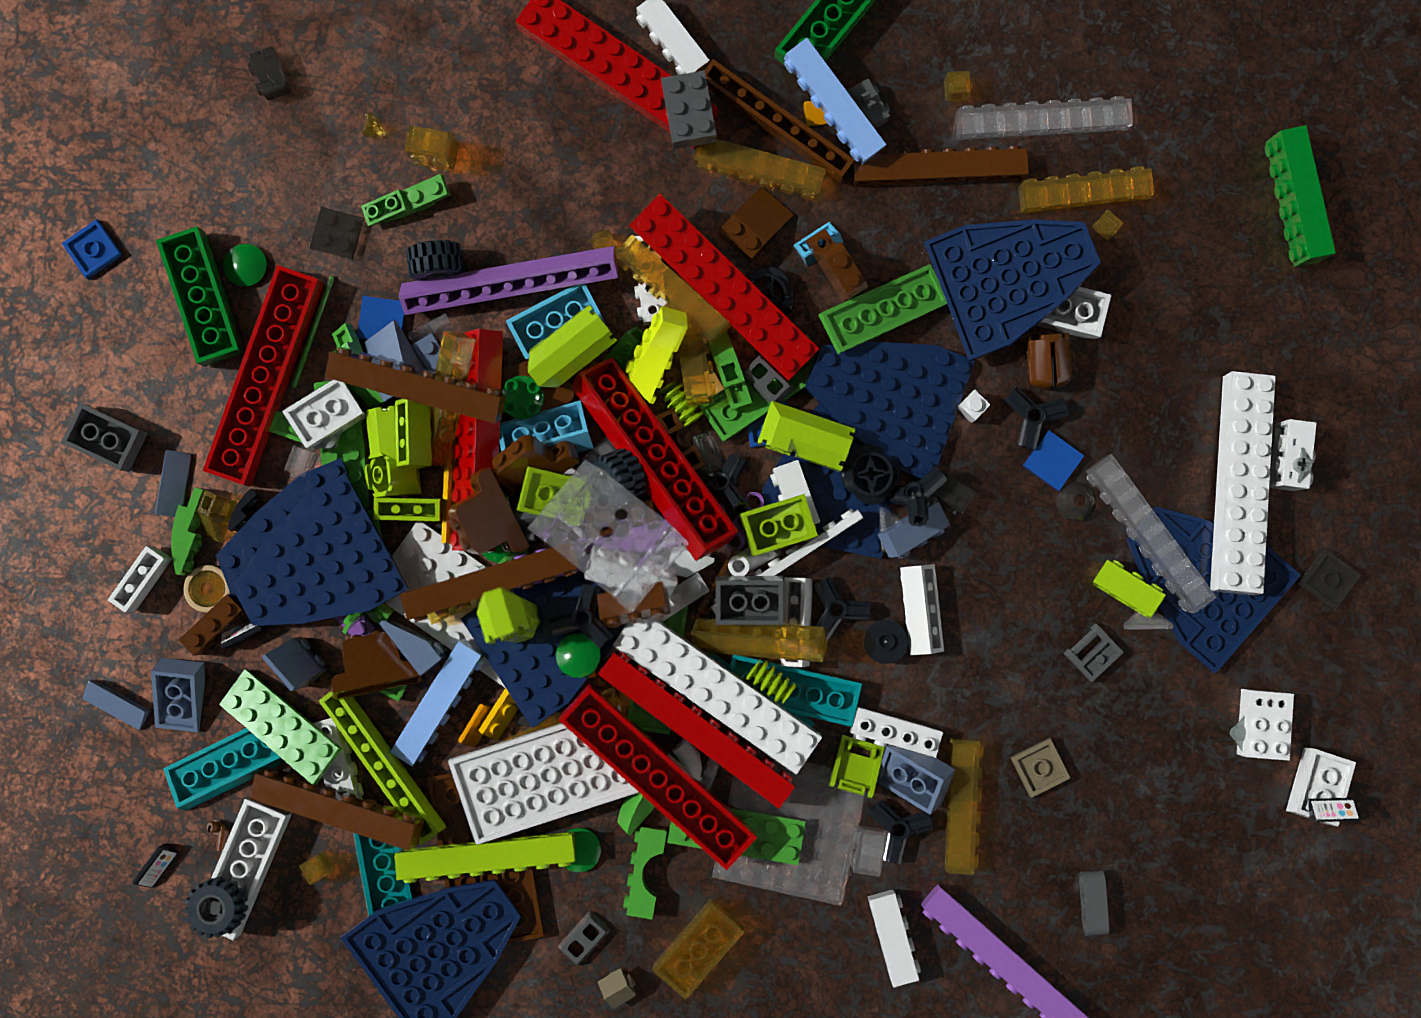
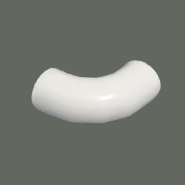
M748 547L729 560V571L734 576H744L757 567L780 556L781 549H775L751 557Z
M682 739L673 748L672 752L684 765L683 767L697 780H700L702 771L700 753L694 745L686 739Z

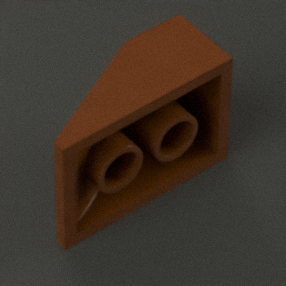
M760 187L719 229V236L752 263L794 214L765 189Z

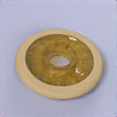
M203 565L195 568L189 573L184 583L186 601L192 608L204 613L212 609L226 594H230L222 570L213 565ZM207 582L213 586V591L210 595H206L202 591L203 585Z

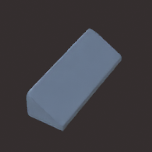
M171 450L165 451L155 514L175 517L178 505H184L192 454Z
M96 680L88 681L82 698L138 730L142 728L151 712Z

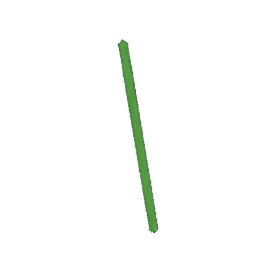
M333 275L329 277L291 384L292 388L297 387L335 279Z

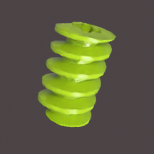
M674 381L658 393L659 395L666 394L663 398L664 402L671 401L667 408L675 409L676 414L680 416L679 419L682 424L685 423L684 427L681 428L682 430L697 421L703 412L695 413L698 404L690 405L694 398L685 397L689 392L688 389L681 390L685 383Z
M759 660L748 673L746 680L754 677V686L761 683V692L769 689L767 697L775 694L774 702L782 700V703H784L795 689L796 684L788 685V677L781 680V671L774 674L776 667L771 666L767 669L769 662L765 660L760 663Z

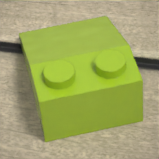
M805 494L739 514L751 557L818 536Z

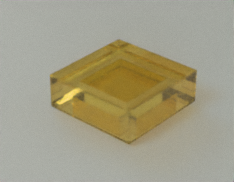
M1107 209L1092 228L1108 241L1124 223Z

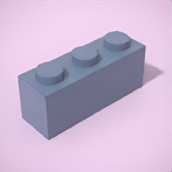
M933 502L928 505L929 520L927 525L922 527L912 526L908 521V516L877 534L889 557L904 558L911 553L910 550L912 548H919L927 543L928 538H934L944 533L943 529L948 527L950 523L939 502Z

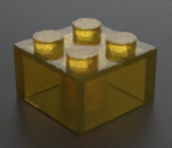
M409 125L404 151L410 160L414 162V165L419 167L432 165L441 171H448V168L455 169L459 143L452 132Z

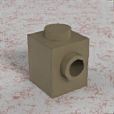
M621 968L598 981L605 1001L613 1009L636 996L633 989L636 985L630 974L626 975Z

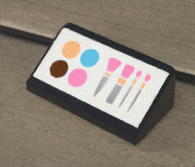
M247 620L222 633L220 646L222 649L231 648L267 630V626H253L250 620Z
M1354 798L1308 799L1309 821H1359Z
M167 843L158 846L132 883L149 888L154 887L178 855V852Z

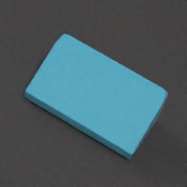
M830 222L794 244L795 249L808 267L817 262L805 240L817 232L826 229L835 243L841 242L843 244L840 233ZM821 239L819 240L818 245L821 248H824L826 243L824 240Z

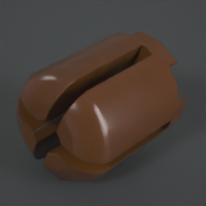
M1064 333L1065 337L1063 338L1062 334L1035 335L1034 340H1031L1030 336H1026L1029 382L1033 386L1038 388L1061 387L1071 381L1070 333Z

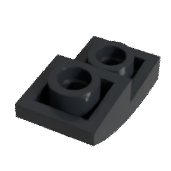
M249 489L236 505L228 523L227 529L229 531L241 529L247 519L251 517L245 509L250 510L258 503L257 498L260 494L255 489Z

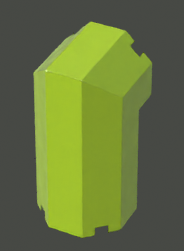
M589 304L529 350L528 373L539 387H559L617 341L614 336L609 338L612 333L595 311L589 312L592 310Z
M771 401L757 444L761 445L762 442H765V448L788 456H790L791 452H794V457L841 472L843 466L839 464H843V461L845 462L853 440V436L850 435H853L856 429Z
M388 406L385 409L378 407L366 410L370 448L369 459H372L371 463L366 464L364 469L366 487L375 492L372 494L375 498L422 494L419 469L396 467L395 406Z
M502 588L483 593L477 614L487 644H495V639L500 638L501 642L508 641L517 644L534 637L535 631L541 623L536 604Z

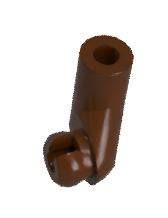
M219 820L210 821L207 824V831L217 837L215 850L223 852L229 838V830Z

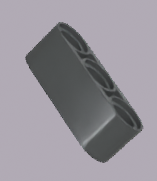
M1081 871L1079 873L1084 934L1085 936L1108 935L1109 919L1104 871Z

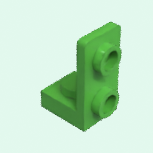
M638 326L627 331L603 361L613 357L622 371H624L628 360H632L636 346L642 342L644 332Z
M384 603L371 611L349 614L343 621L346 625L342 632L346 634L365 614L373 622L379 624L382 620H389L394 610Z

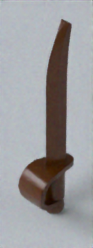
M734 546L718 576H723L729 560L738 550L737 547ZM716 579L706 597L703 595L698 601L696 612L693 614L697 620L701 619L702 615L713 603L710 597L716 588Z

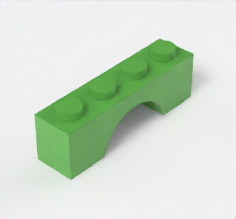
M641 824L640 830L636 829L634 842L638 843L637 851H632L630 863L634 865V871L629 873L627 886L631 887L630 895H625L623 908L627 909L626 915L653 920L657 893L651 890L645 883L643 868L653 856L663 854L667 828Z

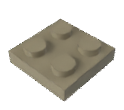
M1050 738L1010 757L1031 798L1070 779Z

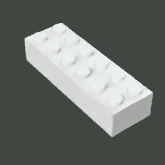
M250 797L244 800L212 878L222 876V879L225 877L231 878V882L236 880L239 883L237 887H243L245 890L242 893L243 896L248 897V901L245 902V905H248V910L243 912L246 914V917L240 921L241 924L222 936L234 940L241 935L292 812L251 800Z

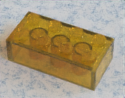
M710 898L653 963L652 970L686 1000L744 934V926L713 898Z

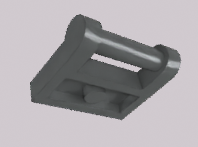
M1097 624L1091 626V630L1075 646L1063 653L1090 682H1093L1123 653ZM1098 636L1102 641L1082 660H1079L1077 655Z

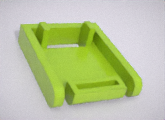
M842 735L829 786L834 787L837 780L839 781L837 789L864 796L865 789H867V797L872 799L885 747ZM851 746L871 751L870 758L849 752Z

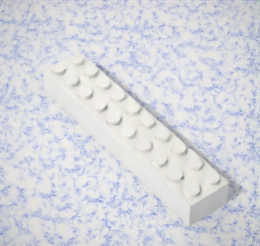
M1232 371L1223 376L1210 591L1243 595L1263 594L1275 376Z
M643 619L640 623L629 622L613 644L614 647L795 774L798 773L822 738L818 731L778 703H775L658 619Z

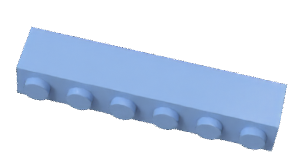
M808 38L786 53L784 57L785 67L790 73L794 72L797 76V82L802 90H807L812 96L810 99L817 109L821 108L825 114V121L829 126L833 125L838 131L837 136L843 144L847 143L851 149L850 154L855 161H860L861 164H864L886 146L883 139Z
M465 639L458 641L390 753L410 766L423 761L428 753L425 750L429 743L432 745L439 735L436 732L439 726H444L450 718L449 710L451 707L455 708L462 698L459 695L463 688L467 689L471 684L473 678L470 676L473 671H478L485 660L482 659L484 654L481 649Z

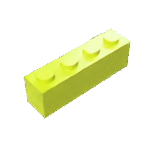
M661 306L658 313L653 315L651 326L644 331L642 342L636 346L632 360H628L625 368L629 381L651 404H654L656 400V387L661 389L664 382L662 379L664 370L670 369L673 351H678L688 328L685 312Z

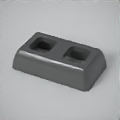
M762 355L757 356L742 371L744 379L769 404H771V401L781 403L794 390V386ZM758 364H762L768 370L761 379H757L751 374V371ZM773 379H778L783 384V388L774 395L767 389V385Z
M589 911L561 941L558 948L575 965L579 966L610 933L611 928L593 911ZM589 924H592L599 930V935L594 940H590L583 934V930ZM575 940L585 948L578 957L568 950V946Z

